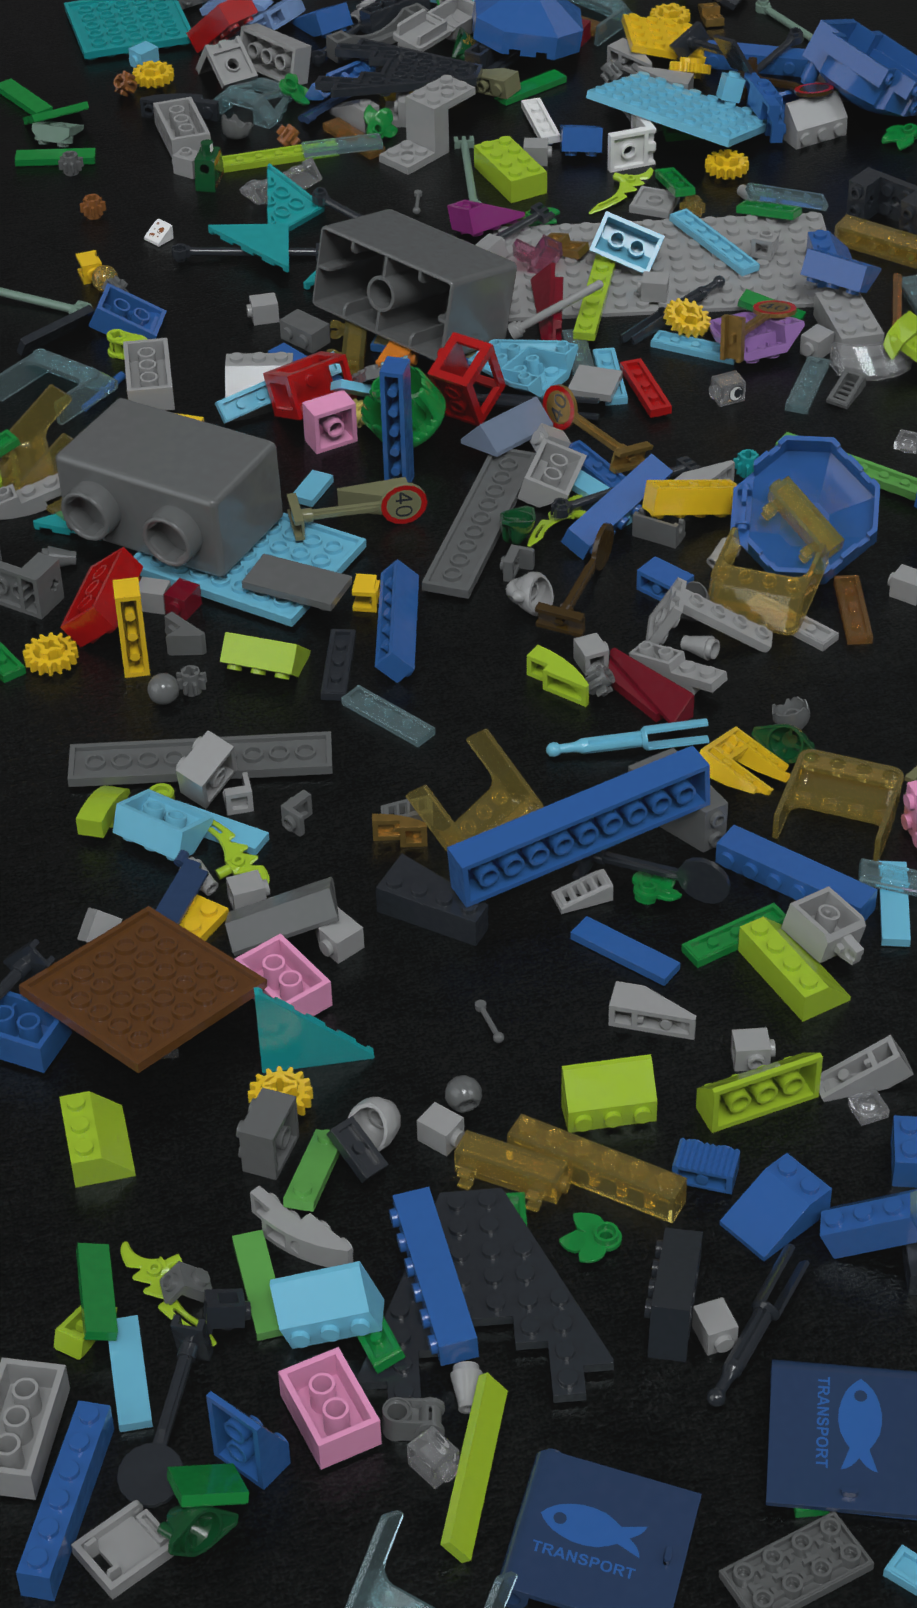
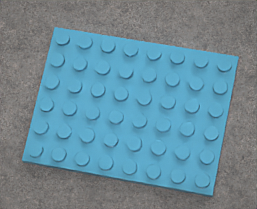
M639 71L637 74H630V76L622 77L619 80H613V82L605 83L602 86H596V88L588 90L586 96L587 99L725 147H730L764 133L767 120H759L749 107L741 108L736 106L734 102L720 101L717 96H706L701 94L699 90L685 89L684 85L679 83L669 84L666 79L650 77L649 73Z
M283 513L282 518L222 577L185 566H169L159 561L156 557L137 552L133 557L143 566L140 573L142 577L170 580L171 586L179 578L200 584L201 597L293 627L311 606L300 605L297 602L277 599L274 596L255 593L242 588V580L261 556L268 554L343 573L367 546L365 538L315 522L305 523V540L295 541L288 514Z

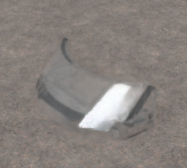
M312 157L304 160L301 165L293 166L288 171L283 172L284 175L303 189L322 180V176ZM254 179L239 189L241 194L255 204H267V179L262 181Z
M884 341L860 345L832 342L829 365L839 376L842 375L846 368L866 375V381H875L899 376L910 370L911 364L915 361L902 351L894 360H891L883 346Z

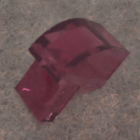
M544 234L536 247L519 239H516L513 243V256L520 262H527V271L537 274L550 263L557 264L563 255L562 243Z

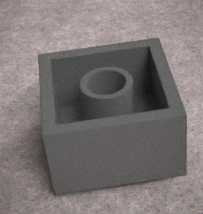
M262 1088L257 1098L251 1100L248 1115L245 1120L239 1122L236 1136L240 1141L238 1155L242 1159L244 1172L277 1180L299 1138L296 1096Z

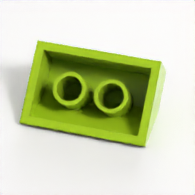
M225 632L220 662L228 664L227 669L242 672V667L250 668L252 674L266 676L267 671L275 673V678L289 680L290 676L299 677L310 656L311 650L297 644Z
M651 1054L562 1066L561 1107L568 1133L656 1121L657 1095Z
M90 1091L60 1096L75 1188L136 1176L122 1105Z

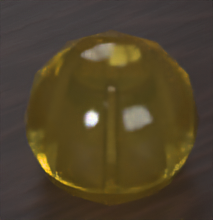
M107 265L98 266L92 273L91 280L93 286L99 291H104L101 286H103L107 278H114L115 275L118 276L116 270Z

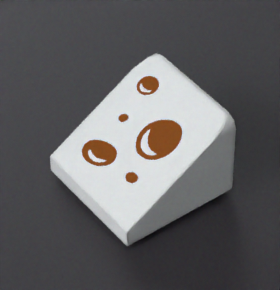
M157 219L144 236V240L159 247L173 239V228L171 224Z

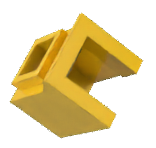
M96 250L76 254V259L81 268L77 269L78 274L84 285L102 281V262L97 256Z
M356 574L352 589V596H356L353 611L377 613L380 594V580H377V575Z

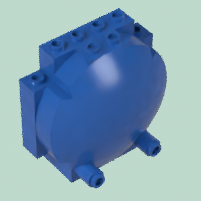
M854 19L820 21L802 55L809 60L801 75V82L803 84L815 83L820 74L827 83L834 86V89L839 92L843 99L863 110L885 116L906 117L917 115L916 54L882 32L871 31Z

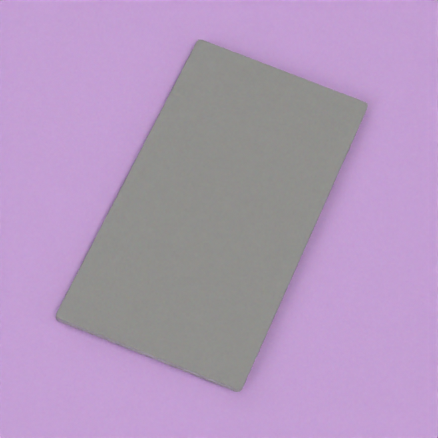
M809 212L803 213L794 220L756 215L738 217L729 215L717 218L708 216L700 218L750 257L752 237H755L759 230L771 229L775 233H780L779 248L772 260L752 257L760 264V269L745 276H741L670 222L669 218L664 220L646 219L643 221H631L665 236L650 272L669 273L667 303L641 301V293L637 292L638 279H642L643 274L617 263L602 317L651 315L659 307L666 308L671 300L676 302L677 298H682L696 288L709 284L719 275L724 277L725 285L722 288H716L704 300L697 303V305L703 306V311L746 310L737 306L739 298L746 289L774 300L790 302L797 308L814 307L816 292L837 290L829 287L818 288L816 283L807 281V276L800 274L806 256L808 232L816 230L827 231L821 213ZM583 222L581 224L563 223L560 225L542 224L540 226H527L504 239L509 252L506 259L515 262L517 265L509 321H524L537 314L530 280L550 263H556L555 277H564L563 299L587 286L596 256L595 253L588 251L580 259L568 258L545 249L541 246V241L550 233H569L570 241L588 242L590 248L601 223ZM501 226V228L493 230V235L500 233L508 227ZM760 248V250L768 252V248ZM583 299L562 310V319L577 318Z

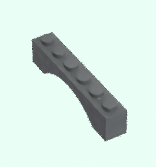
M419 3L404 7L389 24L371 34L352 35L341 30L327 35V57L337 64L345 63L347 60L335 57L336 46L338 43L357 44L360 38L387 44L396 43L397 41L393 39V32L397 30V24L421 9H425L427 12L429 9Z

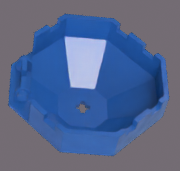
M474 0L472 13L473 39L501 54H509V49L520 50V56L536 57V52L547 53V59L556 60L580 52L583 35L581 10L568 0Z
M785 435L769 452L766 450L754 460V472L734 487L730 534L775 582L826 584L877 542L880 484L864 472V468L851 454L848 455L834 437ZM804 519L807 520L808 524H812L811 527H807V531H802V527L798 526V523H802Z

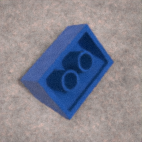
M816 230L808 232L806 253L807 249H817L852 259L848 247L830 231ZM820 280L819 284L816 283L818 288L827 287V282Z
M807 249L800 274L807 276V281L819 284L821 280L827 282L826 286L838 290L839 286L847 288L846 293L858 296L859 292H868L881 272V268L824 250Z
M917 1189L833 1206L821 1211L820 1237L832 1257L837 1259L916 1243Z

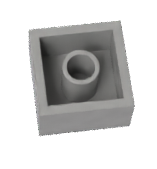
M207 731L203 737H198L192 746V751L187 757H182L176 766L180 793L206 809L237 771L234 746L210 731Z

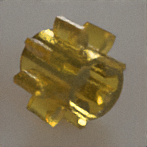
M698 195L686 196L683 202H680V210L687 208L699 218L702 217V213H705V203H702V199Z

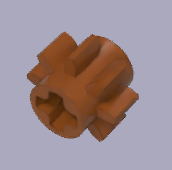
M123 71L122 74H117L113 82L116 87L115 92L125 97H128V93H134L137 89L136 76L126 71Z
M290 124L286 127L281 125L276 131L279 135L276 140L285 147L297 145L300 142L298 138L300 132Z
M97 194L86 195L83 203H80V211L90 220L99 219L103 215V211H106L105 201H102V197H99Z

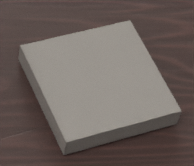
M641 186L629 206V212L667 219L679 202L680 197H675L669 190Z
M579 364L568 388L574 396L600 398V401L611 402L621 382L623 371Z

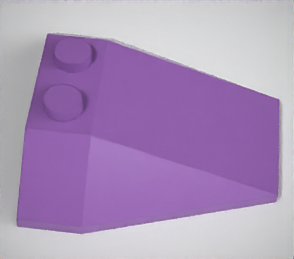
M747 311L733 314L746 317L745 324L757 316L753 312ZM721 317L710 320L711 324L709 326L711 334L719 344L721 340ZM794 317L769 318L745 335L744 361L746 363H757L761 358H777L779 354L787 352L805 326L804 321Z

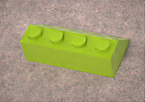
M763 916L740 926L738 951L802 1022L850 1001L851 996L815 958L781 929V924Z
M801 1053L768 1065L759 1066L756 1069L741 1074L732 1075L729 1078L714 1083L705 1084L697 1088L696 1109L710 1131L714 1133L819 1097L823 1056L821 1053Z

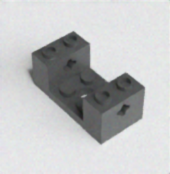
M0 550V605L43 619L65 598L59 559L38 552L27 564L20 568L2 562Z

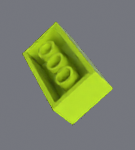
M502 136L496 140L484 141L481 144L474 145V167L510 203L547 193V171L510 136Z

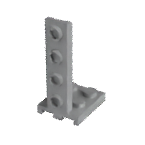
M679 577L648 619L645 641L655 644H664L669 630L676 628L681 614L684 613L761 652H768L772 646L773 631L748 620L743 615L724 608L720 604L703 598L698 593L687 590V581Z

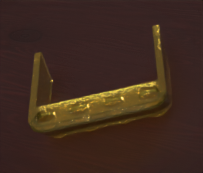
M52 384L45 389L9 430L19 439L21 445L0 457L3 487L13 484L15 490H19L26 485L33 484L47 476L58 473L56 455L73 438L62 433L48 447L46 433L52 422L72 401V397Z
M732 527L711 572L708 590L710 601L720 604L736 614L743 615L758 625L765 626L773 631V633L783 635L796 633L803 623L828 565L826 544L820 543L810 569L805 575L801 577L784 576L732 566L740 549L738 528Z
M483 729L469 736L466 741L491 774L492 785L455 822L427 785L419 787L406 795L408 801L446 851L449 846L544 807L488 729Z
M816 749L804 750L797 758L775 811L772 838L778 839L787 815L791 810L795 808L815 810L878 825L880 828L875 840L873 861L879 862L895 819L904 774L899 768Z

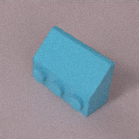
M606 211L589 251L643 274L644 271L650 272L665 236Z
M147 789L117 803L112 833L122 836L126 841L140 844L146 850L156 851L165 855L167 859L174 861L180 850L187 851L189 856L194 854L213 823L214 817Z
M360 1261L270 1280V1289L279 1330L292 1349L382 1331L384 1298Z

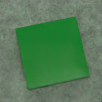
M233 1463L167 1467L168 1482L182 1508L248 1503L249 1491Z

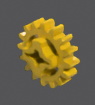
M676 3L656 5V8H652L650 11V16L661 21L672 20L678 24L690 22L689 9H685V6L679 7V4Z
M680 57V62L670 61L669 70L694 73V78L701 79V74H711V65L702 64L703 59Z
M146 61L143 62V65H137V68H133L132 72L136 76L135 81L137 84H140V87L160 88L174 80V68H172L171 64L167 65V62Z
M726 149L724 152L719 150V153L713 151L712 155H707L705 159L706 172H710V176L716 175L717 179L720 177L724 180L729 178L735 179V176L741 178L742 174H747V170H749L748 157L744 156V153L737 154V150L733 152L730 149Z
M677 298L676 302L671 300L664 311L663 319L667 320L665 324L671 325V330H676L678 335L686 334L687 338L690 335H693L695 338H698L699 335L704 336L711 324V317L707 316L709 312L703 311V306L697 305L696 301L690 303L687 298L684 301L680 298Z
M50 632L47 637L40 634V639L32 638L31 644H25L26 650H23L26 668L30 667L32 673L38 670L41 676L44 673L52 676L53 672L62 674V669L71 670V664L76 665V658H79L76 641H71V636L63 638V633H59L56 636Z
M278 1066L277 1072H272L268 1068L266 1069L265 1076L257 1074L256 1082H250V1091H248L249 1103L253 1098H257L262 1088L296 1096L297 1114L304 1116L305 1108H311L313 1089L310 1079L304 1078L302 1071L294 1074L293 1067L288 1068L287 1071H282V1067Z

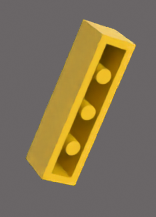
M730 479L647 480L642 508L655 518H664V515H672L677 518H684L685 515H693L704 518L706 515L726 517L732 514L733 489L737 484Z
M138 577L113 580L125 678L150 675Z

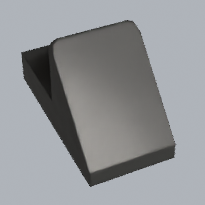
M173 612L164 616L168 655H203L207 653L204 632Z

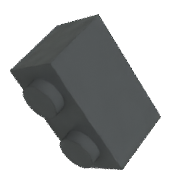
M299 309L280 319L281 339L312 354L330 343V326L325 321Z

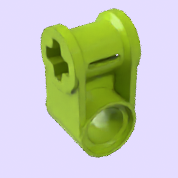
M121 329L110 330L106 334L110 346L108 348V355L112 358L124 360L123 342L148 339L143 335L133 334Z

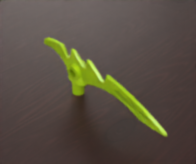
M650 167L646 172L639 175H623L615 172L613 180L620 182L618 191L611 198L598 203L589 214L599 212L622 201L627 197L625 193L637 191L635 186L644 185L645 183L641 180L649 179L653 174V168Z
M576 495V496H573V497H571V498H569V499H567V500H568V501H572V500L581 498V497H583V496H582V495ZM581 508L573 510L564 519L554 518L549 512V520H541L530 535L527 546L531 547L541 540L546 530L552 525L565 519H579L587 511H583Z
M213 819L211 825L222 833H219L211 826L208 831L220 842L226 864L215 870L218 878L221 880L230 874L237 875L258 870L262 880L266 879L269 884L270 878L263 865H252L258 859V856L243 853V851L248 849V845L231 842L230 840L235 837V834Z
M127 1241L121 1245V1256L125 1265L129 1268H140L133 1275V1280L150 1284L149 1287L143 1290L144 1294L163 1299L160 1279L178 1261L182 1262L179 1254L165 1260L161 1256L156 1259H148L133 1252ZM178 1300L172 1305L166 1304L164 1301L158 1305V1308L169 1319H173V1315L176 1314L174 1310H176L197 1327L198 1319L190 1315L180 1305ZM181 1319L183 1325L191 1326L183 1319ZM210 1334L212 1346H215L217 1342Z

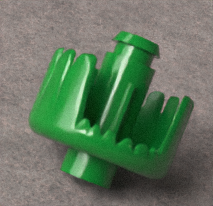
M410 366L414 449L427 441L439 428L445 416L446 401L440 390L419 368ZM379 376L374 380L369 391L373 399L366 396L363 400L365 408L361 407V419L383 443Z

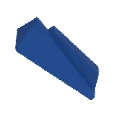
M357 60L327 73L326 76L358 78L361 71L376 72L374 66H369V60ZM313 83L305 97L308 100H325L331 95V92L323 93L321 90H315V83Z

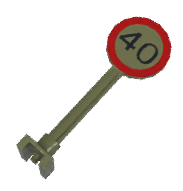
M413 483L393 485L386 490L380 501L320 509H301L296 493L286 494L290 508L287 509V514L295 541L305 540V523L313 522V520L382 512L388 521L395 524H406L419 518L427 506L425 492L420 486Z

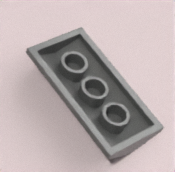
M332 877L228 912L225 925L234 956L248 952L280 933L285 938H289L339 921L334 880Z

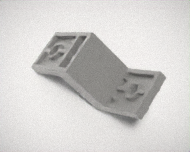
M443 75L441 78L405 96L407 140L379 154V162L409 175L449 153L448 109L475 95V87L455 79L451 75Z

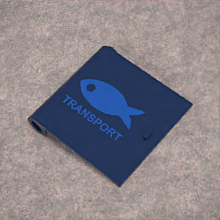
M772 1359L766 1506L917 1519V1371Z
M556 1449L542 1450L537 1453L494 1591V1598L508 1608H524L528 1604L529 1598L560 1608H673L702 1494L562 1454Z

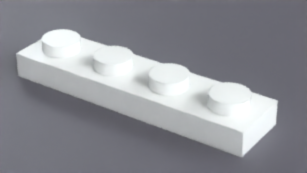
M540 98L521 100V108L537 138H548V145L561 142V135Z

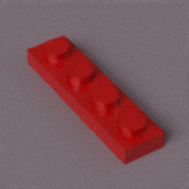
M639 358L620 362L622 374L650 418L672 414V405L643 360Z

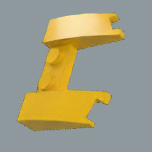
M736 726L703 747L699 752L710 765L711 779L752 794L762 793L770 795L773 788L737 762L756 772L785 783L791 777V774L786 772L789 764Z

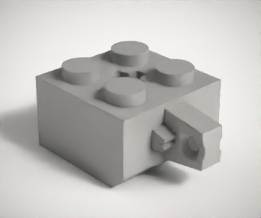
M829 886L790 903L781 929L819 963L838 955L853 965L861 960V956L864 953V948L859 944L866 927L864 917Z

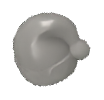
M529 572L520 578H515L506 587V595L509 599L533 616H538V612H535L538 602L553 605L554 594L549 580L540 572Z
M370 1097L362 1100L353 1107L348 1118L351 1116L355 1118L378 1151L390 1145L401 1126V1115L397 1106L392 1101L380 1097Z

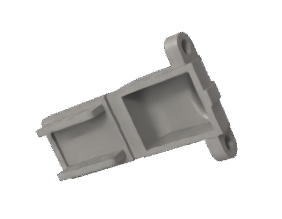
M439 0L440 5L427 12V10L421 9L399 22L397 30L393 32V39L398 42V46L423 52L444 39L455 42L460 27L468 34L474 33L472 26L474 1Z

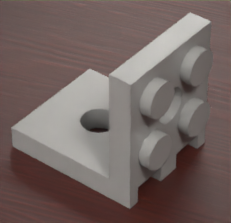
M236 36L233 40H221L216 45H205L196 66L198 74L214 70L222 89L252 81L258 77L240 36ZM235 63L237 68L232 69L229 67V65Z

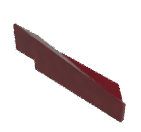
M550 263L530 280L536 313L563 299L564 277H555L556 263ZM562 310L538 323L541 340L561 341Z
M615 647L611 649L608 668L615 677V683L610 685L655 722L665 719L668 723L687 721L693 718L694 695L692 692Z

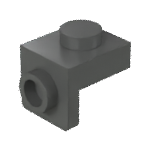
M511 544L506 556H503L500 562V570L503 571V581L510 582L515 579L519 568L533 570L535 567V550Z
M303 789L281 805L282 826L300 837L305 834L304 820L313 814L310 793Z
M180 1261L160 1279L164 1303L172 1305L181 1295L204 1303V1289H212L207 1271Z

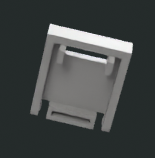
M138 1500L131 1502L71 1544L73 1555L112 1600L174 1556L168 1553L169 1541L157 1532L160 1523L147 1508L143 1511V1505ZM101 1554L111 1566L107 1570V1574L92 1558Z

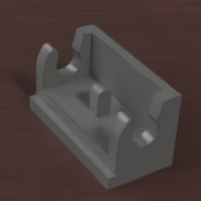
M640 507L639 512L635 511L633 514L632 536L676 549L686 536L685 520L679 518V524L664 522L647 517L646 510Z

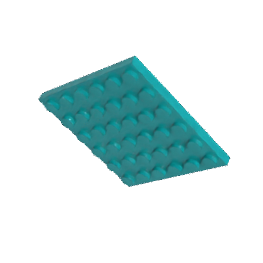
M79 0L64 3L66 14L84 59L95 60L98 57H114L117 54L123 53L129 54V48L144 41L164 49L176 45L187 46L191 43L186 34L191 27L178 0Z

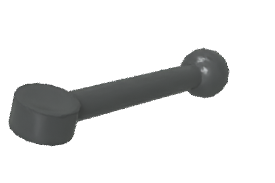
M421 190L414 191L416 201L413 213L416 215L421 212L419 208L420 197H422Z
M484 1000L476 1001L475 1010L482 1013L494 1034L493 1040L496 1043L503 1042L504 1034L497 1030L486 1010V1002Z

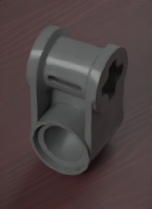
M433 1397L390 1398L382 1407V1433L391 1441L436 1442V1434H440L443 1438L445 1435V1429L442 1425L445 1404L442 1400Z

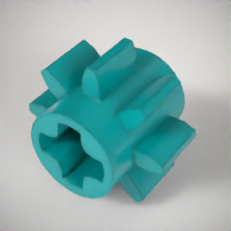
M745 449L738 453L737 458L733 460L735 462V469H737L736 474H739L742 478H747L754 472V460L759 457V454L751 449Z

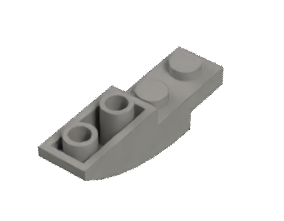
M58 473L47 476L33 484L26 485L19 490H15L13 484L1 487L0 520L32 515L49 509L46 501L61 496Z
M643 641L629 653V656L687 689L693 695L699 690L713 693L728 680L726 671L685 660L684 651Z
M261 1186L256 1187L250 1192L252 1212L262 1220L264 1237L274 1245L302 1260L328 1268L353 1263L352 1245L347 1239L336 1235L325 1221H319L311 1213L301 1219L294 1210H288L283 1207L275 1194L268 1193Z

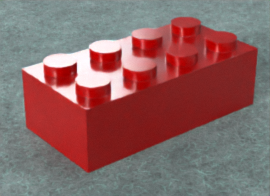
M227 0L218 4L186 34L196 52L200 53L207 44L216 45L221 40H229L236 36L237 32L241 31V26L247 25L254 20L253 16L258 13V10L252 0Z
M125 547L120 548L89 568L60 627L80 647L88 643H95L103 634H110L118 627L113 580L138 577L140 581L139 576L143 566Z

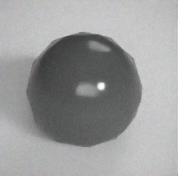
M159 673L151 678L147 691L154 703L168 705L176 700L180 687L173 675Z
M466 1075L453 1078L448 1082L445 1090V1099L448 1105L453 1110L461 1113L471 1111L479 1106L482 1098V1089L479 1083L474 1078Z

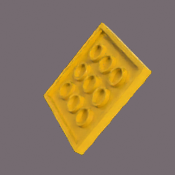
M635 13L623 14L621 20L631 52L677 60L678 56L673 49H670L669 45L692 26L690 23L678 24L672 20L661 21L652 16L647 18L640 17ZM696 49L688 56L689 58L703 59L702 64H705L704 50Z

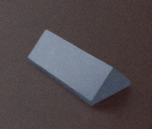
M536 396L480 424L461 439V444L498 457L531 440L533 433L537 431L541 423L553 427V422Z

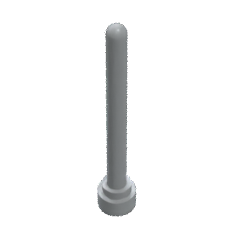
M597 280L522 322H511L507 327L509 333L514 340L521 338L526 329L601 289L604 285L603 282Z

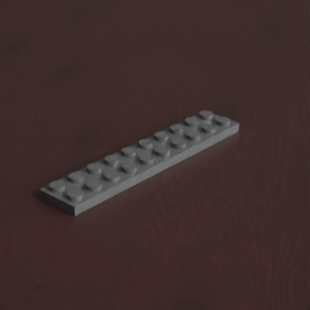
M511 449L498 457L488 455L422 581L423 591L469 599L501 535L500 513L514 509L523 480L536 453Z
M331 731L219 737L234 746L237 771L230 779H242L243 772H247L249 778L333 774ZM197 738L70 744L69 787L178 782L176 766L182 757H187L192 751V746Z

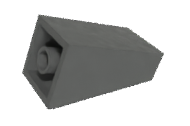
M671 748L628 766V772L677 751ZM710 785L711 805L659 827L704 853L716 848L717 842L727 831L728 802Z

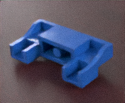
M756 72L751 74L744 73L748 94L746 107L751 108L759 120H767L765 136H770L769 142L782 143L783 135L786 134V124L780 118L782 115L783 97L769 80L760 79Z

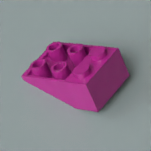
M465 199L447 205L452 230L460 231L461 234L468 233L471 236H480L484 234L483 231L496 230L501 228L502 224H513L518 222L519 218L525 217V212Z

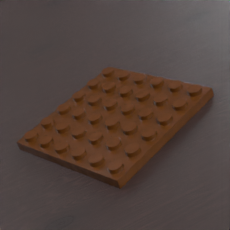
M147 906L21 983L19 991L22 996L135 1072L140 1073L254 998L255 987H259L264 991L267 988V979L150 906Z

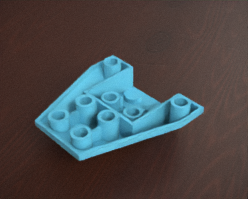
M493 339L489 341L490 344H493L506 385L528 396L542 397L549 387L563 384L569 379L578 351V344L569 343L565 340ZM479 351L468 359V364L471 365ZM487 361L482 372L493 377L489 362Z

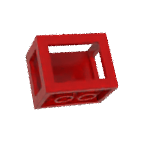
M453 332L445 346L439 348L437 352L438 357L427 375L445 398L446 416L479 426L487 418L504 390L506 383L493 344ZM462 345L479 351L470 366H468ZM487 361L489 362L494 379L480 375ZM474 383L492 389L481 407L473 387Z
M320 351L263 373L275 416L302 420V402L337 392L330 390L331 382H333L329 369L331 364H340L344 380L353 381L346 354ZM348 394L352 400L358 398L357 395Z

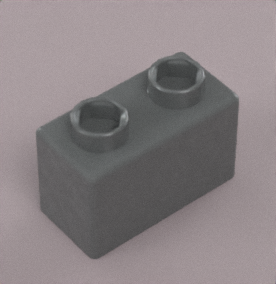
M387 209L322 227L313 291V304L322 310L435 361L438 357L437 352L439 348L445 346L453 332L487 343L493 339L506 338L517 265L509 259L392 209ZM462 345L464 354L476 351Z
M124 398L117 399L56 455L62 496L61 511L69 530L74 531L87 540H103L154 556L169 566H185L222 577L283 516L277 450L273 442Z

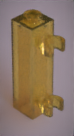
M332 320L330 328L338 330L331 331L330 338L338 339L344 336L342 352H338L335 349H328L327 352L334 351V353L346 354L351 375L357 373L365 367L369 331L345 320V323Z
M789 476L782 481L778 479L771 484L767 498L770 503L762 508L763 512L761 515L766 521L770 520L778 512L807 544V546L799 551L801 554L798 556L804 564L815 555L824 563L842 549L844 538Z
M466 1130L454 1151L455 1172H458L457 1177L461 1178L457 1187L470 1190L474 1179L477 1178L517 1192H525V1198L529 1199L526 1209L534 1212L539 1211L543 1200L557 1204L562 1193L566 1194L570 1188L572 1178L568 1175V1162L468 1130Z

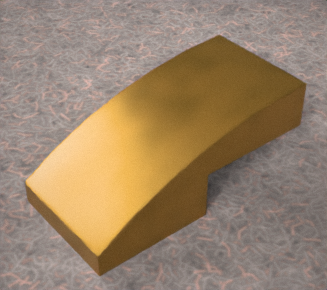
M716 2L698 4L701 19L706 27L724 26V17L720 14V6Z
M550 233L541 241V246L545 249L573 259H580L590 249L588 242L570 241L569 233Z
M372 814L373 841L400 840V847L427 846L426 822L401 815Z

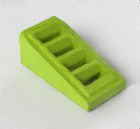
M81 1305L55 1329L54 1348L78 1360L89 1351L96 1341L84 1340Z

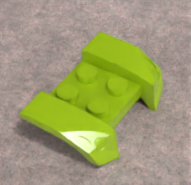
M911 311L900 317L885 337L883 346L891 360H894L902 351L917 362V316Z

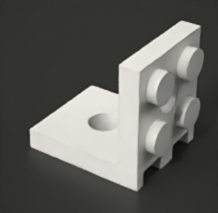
M631 114V129L608 133V170L610 173L655 164L653 159V153L656 150V143L654 141L656 128L654 123H651L648 119ZM632 146V150L629 153H624L627 147Z

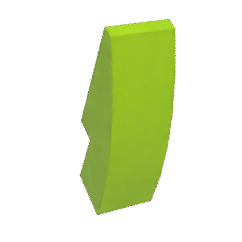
M537 645L527 655V675L543 681V690L587 707L589 704V684L573 665L540 645Z
M104 785L95 790L86 800L76 817L78 834L104 838L108 828H113L117 803L128 798L130 789Z

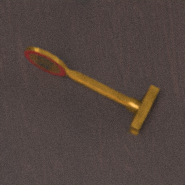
M761 301L753 305V313L757 316L746 324V317L729 314L721 316L720 360L728 358L736 360L737 363L744 361L745 335L769 318H785L795 315L797 307L786 301Z
M562 384L552 385L546 390L543 397V408L553 422V427L564 430L576 424L614 451L609 468L614 474L635 469L645 460L646 451L653 449V445L648 441L630 446L620 444L579 415L576 399L567 386Z

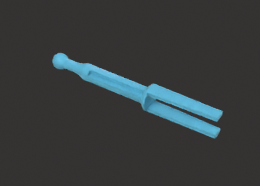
M704 718L643 726L640 731L587 737L564 744L552 742L547 745L546 752L550 757H557L563 753L573 752L588 754L643 747L648 751L709 743L708 735L648 742L647 734L708 726V720Z

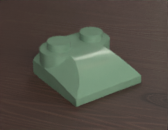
M49 120L32 123V132L35 134V140H38L39 144L50 145V142H55L59 147H69V144L73 143V137L84 129V125Z

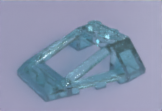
M257 78L249 82L231 85L213 100L219 101V112L221 115L233 107L234 104L253 110V124L270 129L281 121L282 113L286 112L287 105L293 98L284 95L280 91L279 81ZM253 90L263 92L264 94L256 93ZM282 98L275 108L268 102V100Z

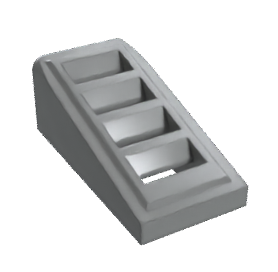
M601 869L551 892V896L560 913L564 914L613 901V884L606 871ZM565 897H569L570 901L567 902Z

